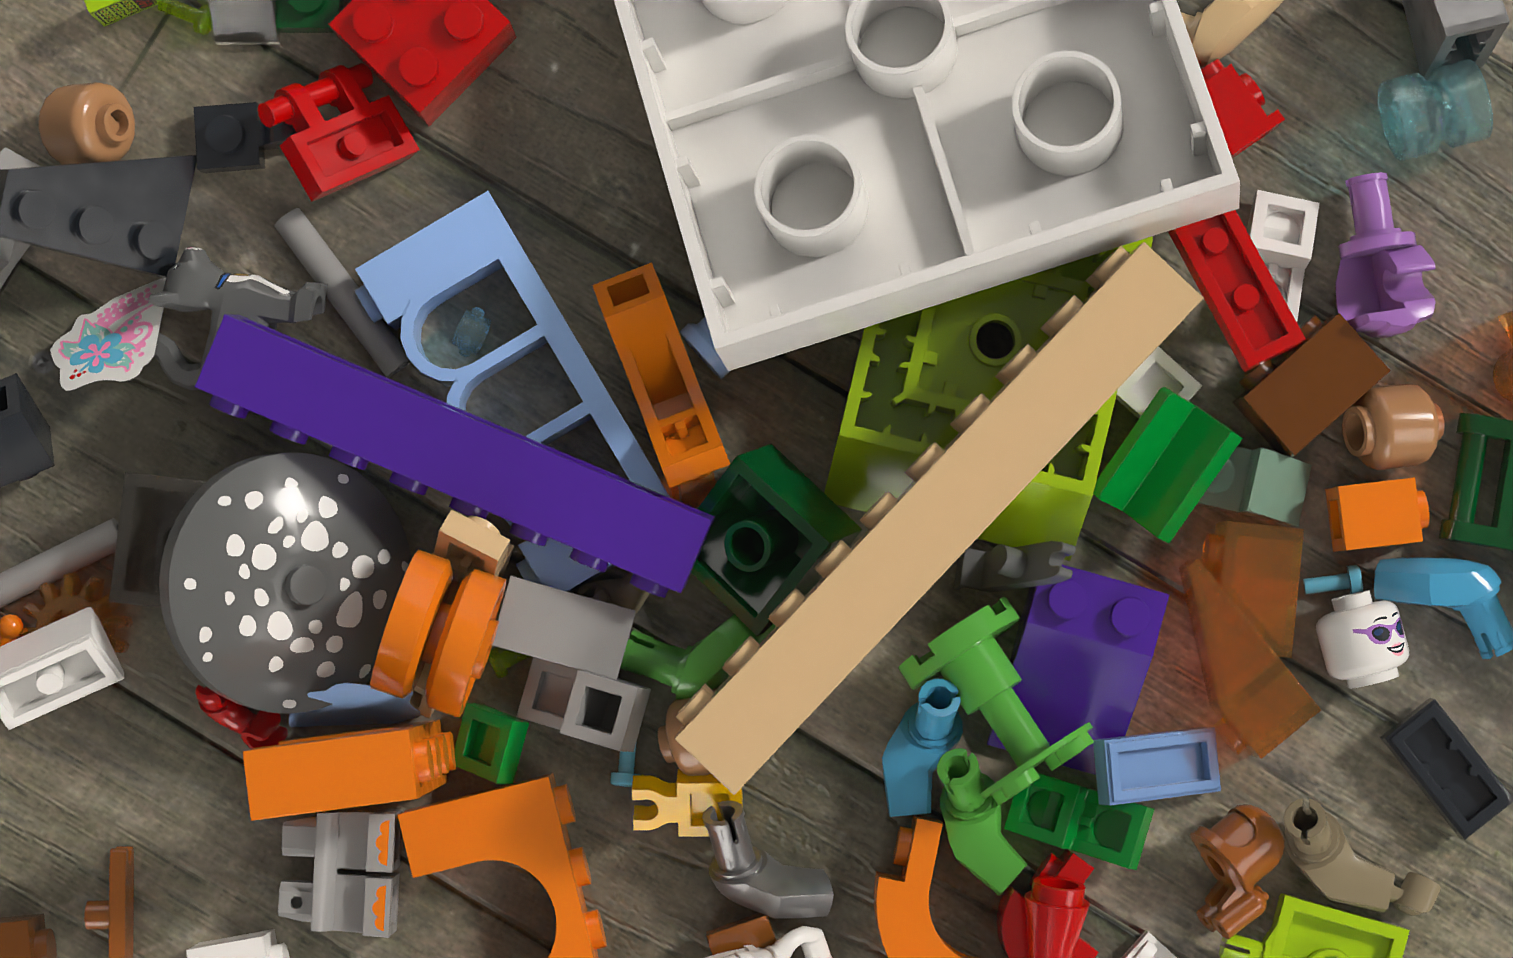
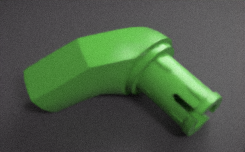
M733 614L705 638L696 642L694 646L688 645L686 649L664 643L633 630L630 634V639L627 641L620 669L644 675L671 686V692L676 694V700L688 699L704 684L712 690L718 688L730 676L722 669L724 663L750 635L760 644L776 626L773 624L763 634L756 636Z
M952 749L946 752L937 764L938 776L944 784L940 796V809L945 821L948 840L956 860L998 896H1001L1027 866V863L1001 834V805L998 806L992 795L986 799L981 795L983 791L995 784V782L988 775L981 773L978 760L973 753L968 757L966 749Z

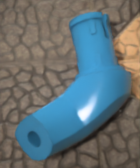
M1411 557L1379 560L1374 578V597L1376 600L1426 606H1443L1452 608L1454 611H1460L1472 633L1482 659H1491L1494 656L1493 649L1496 657L1513 649V628L1496 595L1500 591L1499 585L1502 582L1490 566L1452 558Z
M933 679L927 681L921 687L918 695L919 702L912 705L905 712L899 726L886 746L882 756V766L889 817L931 813L933 772L937 769L940 758L946 752L956 748L963 733V721L958 712L961 699L956 697L958 689L950 681Z

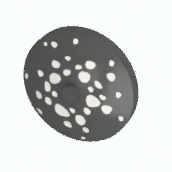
M291 452L269 453L239 461L211 477L194 493L179 513L169 533L164 547L159 578L162 615L169 637L189 670L208 688L234 703L267 712L290 714L309 712L332 705V703L308 697L307 693L325 691L341 683L365 685L371 680L376 656L390 612L406 570L412 560L407 537L398 516L384 495L368 479L343 463L314 454Z

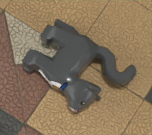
M196 247L185 248L178 263L168 271L163 291L151 294L148 303L154 306L175 309L180 312L212 310L211 327L201 363L188 364L175 341L159 333L154 357L158 360L162 370L172 384L191 391L200 390L195 388V385L224 314L241 315L277 331V323L311 320L313 315L325 313L328 284L306 282L298 291L289 290L259 275L226 273L210 260L204 249Z

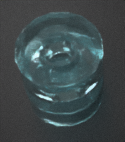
M1470 59L1435 67L1427 80L1416 72L1385 80L1379 84L1378 108L1382 128L1391 152L1400 162L1437 152L1441 141H1444L1451 148H1456L1491 137L1493 113L1489 92L1481 70Z

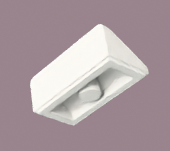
M91 607L82 609L0 646V719L8 730L124 679V671L100 619Z

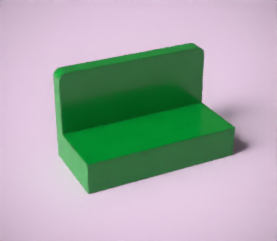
M1162 387L1097 479L1093 495L1101 501L1123 511L1155 537L1170 543L1243 438L1197 405L1170 389Z

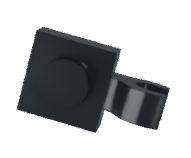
M257 102L193 107L197 170L202 173L265 169L264 150L281 149L280 145L289 136L297 132L293 125H288L285 122L270 128L266 127L258 116L259 104Z

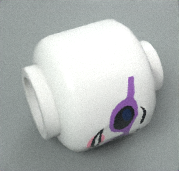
M1369 590L1332 599L1334 612L1324 615L1316 624V632L1329 675L1335 679L1347 680L1349 689L1373 685L1399 677L1397 667L1408 659L1409 647L1397 606L1386 600L1372 602Z

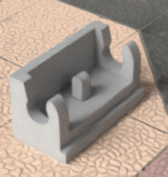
M510 576L498 618L499 626L493 646L617 680L636 611Z

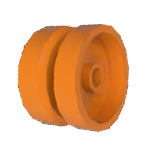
M417 550L406 570L390 612L373 667L370 687L371 689L403 699L414 690L425 663L431 664L424 692L428 708L460 718L475 680H480L495 640L499 621H496L503 599L506 579L474 569L462 580L451 605L446 603L453 578L450 560Z

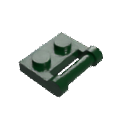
M1460 413L1456 433L1462 434L1449 518L1448 520L1442 519L1439 539L1513 552V420ZM1488 439L1505 441L1490 527L1474 524L1487 441Z

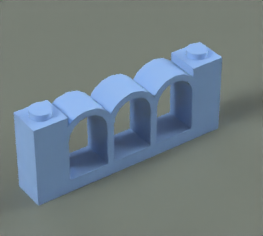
M486 191L355 269L364 284L357 288L355 293L371 320L375 323L384 318L387 324L394 330L401 328L400 339L407 358L428 378L445 386H451L447 395L448 404L466 411V403L472 391L481 382L539 347L549 343L583 402L528 434L526 437L548 445L593 418L629 480L670 497L489 191ZM504 267L537 325L467 366L458 369H448L432 364L425 356L421 344L422 326L428 314L438 305ZM506 520L511 526L513 522ZM551 538L548 539L546 546L536 545L528 541L518 545L525 559L516 563L524 580L572 592L582 584L604 573L572 560L569 556L573 548ZM609 563L606 571L611 569L615 565Z

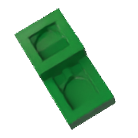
M1038 773L1039 779L1013 797L1004 830L1059 848L1076 851L1127 869L1137 870L1154 808L1135 802L1118 805H1099L1097 790Z

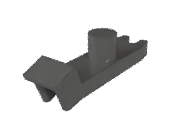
M1058 541L1018 547L999 544L992 551L987 552L967 548L957 559L953 589L960 590L964 587L994 593L1061 583L1072 577V570L1062 567V562L1066 556L1074 555L1076 548L1073 545Z

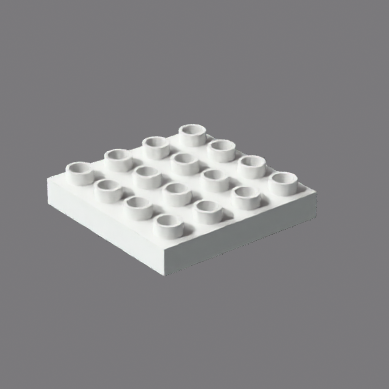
M614 0L713 345L728 371L1239 209L1240 180L1177 0Z

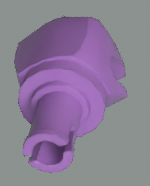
M1382 172L1360 175L1345 181L1349 191L1356 235L1351 236L1350 241L1338 246L1340 259L1342 260H1340L1335 286L1337 314L1340 313L1356 332L1376 338H1388L1413 329L1417 323L1431 318L1435 309V298L1425 288L1422 280V272L1435 270V263L1421 245H1417L1414 232L1394 228L1387 187L1388 177L1387 173Z

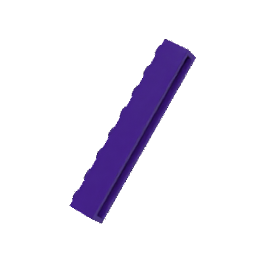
M224 314L195 385V388L212 394L209 405L224 413L246 419L250 410L271 419L272 423L269 430L283 438L300 444H306L309 436L332 445L329 456L342 463L362 470L366 469L369 461L392 471L389 481L403 489L420 495H426L429 487L452 496L449 507L462 514L481 517L485 520L489 512L513 522L509 530L511 534L540 546H546L549 538L573 548L569 556L572 560L601 572L606 571L609 563L633 573L630 584L659 597L665 598L669 589L678 593L683 591L715 517L241 315Z

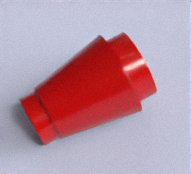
M1041 876L1033 879L1032 891L1025 893L1028 958H1073L1090 906L1089 901L1084 899L1086 888L1084 884L1075 880L1052 876Z

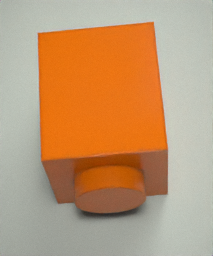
M1415 477L1325 489L1333 552L1423 542L1422 529L1429 526V506L1425 492L1423 490L1417 491Z

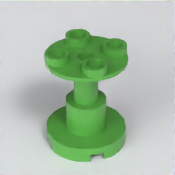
M1006 597L999 599L992 606L993 608L987 605L963 619L929 642L927 645L931 649L930 652L920 658L917 655H912L898 667L912 690L942 675L944 680L950 681L957 687L958 694H956V697H960V704L968 716L980 709L1018 767L981 793L984 799L992 795L998 806L1040 778L1034 769L1037 765L1045 761L1050 770L1053 771L1094 743L1088 733L1093 726L1088 722L1050 746L1012 689L1022 679L995 640L1020 620V617Z

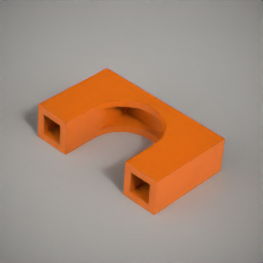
M440 719L293 738L278 742L279 745L242 751L251 821L418 799L448 782L447 773H449V770H456L453 734L451 731L442 732Z
M553 773L408 809L397 815L413 878L480 861L496 860L512 863L525 869L537 878L548 892L553 903L556 915V936L548 958H599L597 949L607 947L598 909L587 911L582 891L583 886L591 884V876L583 847L572 849L566 824L576 822L571 794L567 784L556 786Z

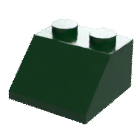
M769 444L737 455L697 508L715 517L691 573L756 636H759L773 625L768 619L769 615L795 588L805 596L819 582L822 576L814 568L840 540H843L850 546L863 529L775 446Z

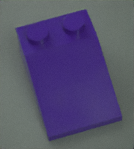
M1062 564V567L1072 570L1073 574L1070 579L1056 584L1029 587L1009 660L1022 681L1012 689L1050 746L1088 722L1093 726L1088 731L1093 740L1125 736L1154 654L1170 594ZM991 727L987 745L1006 750ZM1093 743L1062 764V766L1096 775Z

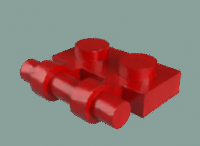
M359 63L349 68L344 65H337L321 72L319 80L305 86H302L300 83H293L276 90L273 99L260 103L258 106V116L266 127L270 128L285 122L288 125H293L297 132L289 136L280 145V148L311 202L407 161L420 150L389 95L370 103L367 100L362 89L372 85L373 76L368 66L364 63ZM329 103L331 106L337 107L341 115L325 121L318 108Z

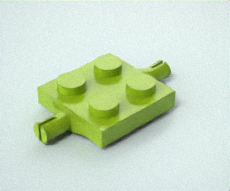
M1280 893L1272 926L1263 937L1262 942L1236 934L1230 939L1222 937L1224 943L1246 950L1241 951L1220 945L1219 958H1402L1410 930Z

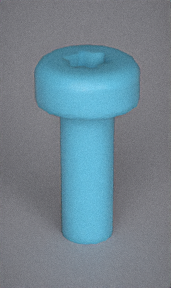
M1358 565L1347 566V573L1303 579L1305 594L1349 589L1350 594L1363 591L1362 575Z
M636 745L634 752L620 751L618 772H612L610 776V783L612 785L632 787L633 775H639L634 774Z

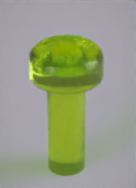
M159 0L158 10L192 23L194 32L198 34H209L215 25L217 13L215 8L203 4L197 9L177 0Z
M494 648L491 649L488 660L496 677L503 678L509 675L507 667L531 656L511 650L499 653L498 649Z

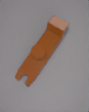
M133 846L111 848L109 900H88L85 906L84 921L86 929L109 930V958H133Z

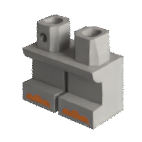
M337 809L321 811L317 813V817L309 816L285 821L282 828V856L315 857L313 881L286 879L281 881L278 916L301 922H311V931L363 933L362 936L389 938L397 931L400 873L392 872L400 867L402 832L397 815L403 812V809ZM343 868H345V869H366V871H368V872H365V871H346V870H344Z

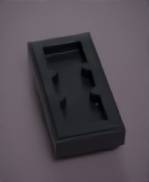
M1429 698L1380 737L1460 839L1466 840L1513 802L1511 794L1436 699Z

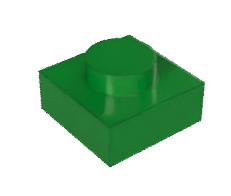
M466 703L454 748L456 767L496 784H513L529 722L485 704Z

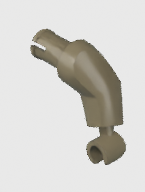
M1302 798L1295 800L1287 807L1283 817L1286 827L1284 831L1286 852L1315 888L1328 900L1377 912H1385L1391 902L1397 910L1409 916L1420 915L1432 910L1441 891L1439 884L1420 874L1408 872L1401 888L1394 885L1395 873L1392 870L1355 856L1339 822L1331 814L1325 812L1320 803L1309 799V808H1306Z

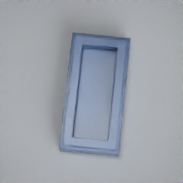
M1198 727L1093 740L1099 805H1118L1221 791L1215 727Z

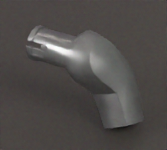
M722 801L718 803L723 821H718L716 811L712 806L707 808L702 818L708 830L715 854L709 866V875L721 894L737 904L775 919L828 916L834 894L830 880L823 869L782 865L766 851L753 846L744 819V809L740 803L736 801Z

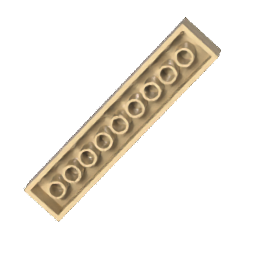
M1145 242L1130 253L1120 246L1086 279V282L1094 288L1090 295L1083 302L1073 295L1047 320L1040 329L1049 338L1039 349L1035 351L1027 344L1013 356L995 376L1004 386L990 400L982 393L976 396L950 423L958 432L955 438L944 449L936 442L931 444L905 471L913 482L898 498L894 497L889 491L885 492L862 516L859 521L868 530L850 548L843 540H840L815 566V571L822 576L819 582L805 596L795 588L769 615L768 619L776 627L759 644L750 635L727 659L722 669L730 676L714 692L704 684L679 710L676 718L683 726L679 729L675 740L733 795L744 786L1202 301L1203 297Z

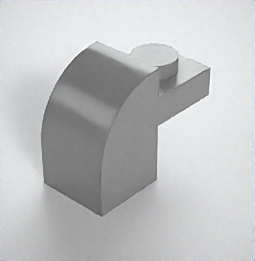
M533 657L516 717L558 729L560 734L610 749L634 752L651 689L621 678L615 680Z

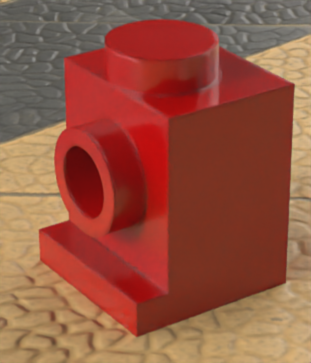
M1219 59L1201 69L1232 158L1274 131L1285 120L1278 109L1270 115H1266L1261 108L1265 105V98L1256 82L1247 73L1239 76L1232 64L1224 67Z

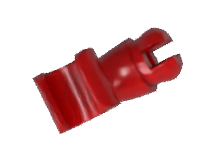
M196 686L195 695L201 710L215 722L241 734L242 740L250 749L279 745L278 742L284 741L288 736L287 728L279 725L281 722L279 713L260 710L255 715L246 706L234 703L218 695L207 686Z

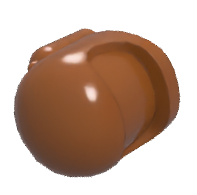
M1248 804L1237 805L1229 810L1228 815L1210 829L1199 826L1190 833V837L1199 850L1202 859L1217 879L1216 884L1205 898V904L1196 911V914L1209 931L1214 932L1217 930L1226 939L1233 937L1264 913L1269 895L1267 892L1262 891L1260 886L1255 884L1280 863L1284 854L1285 840L1283 832L1274 818L1263 809Z

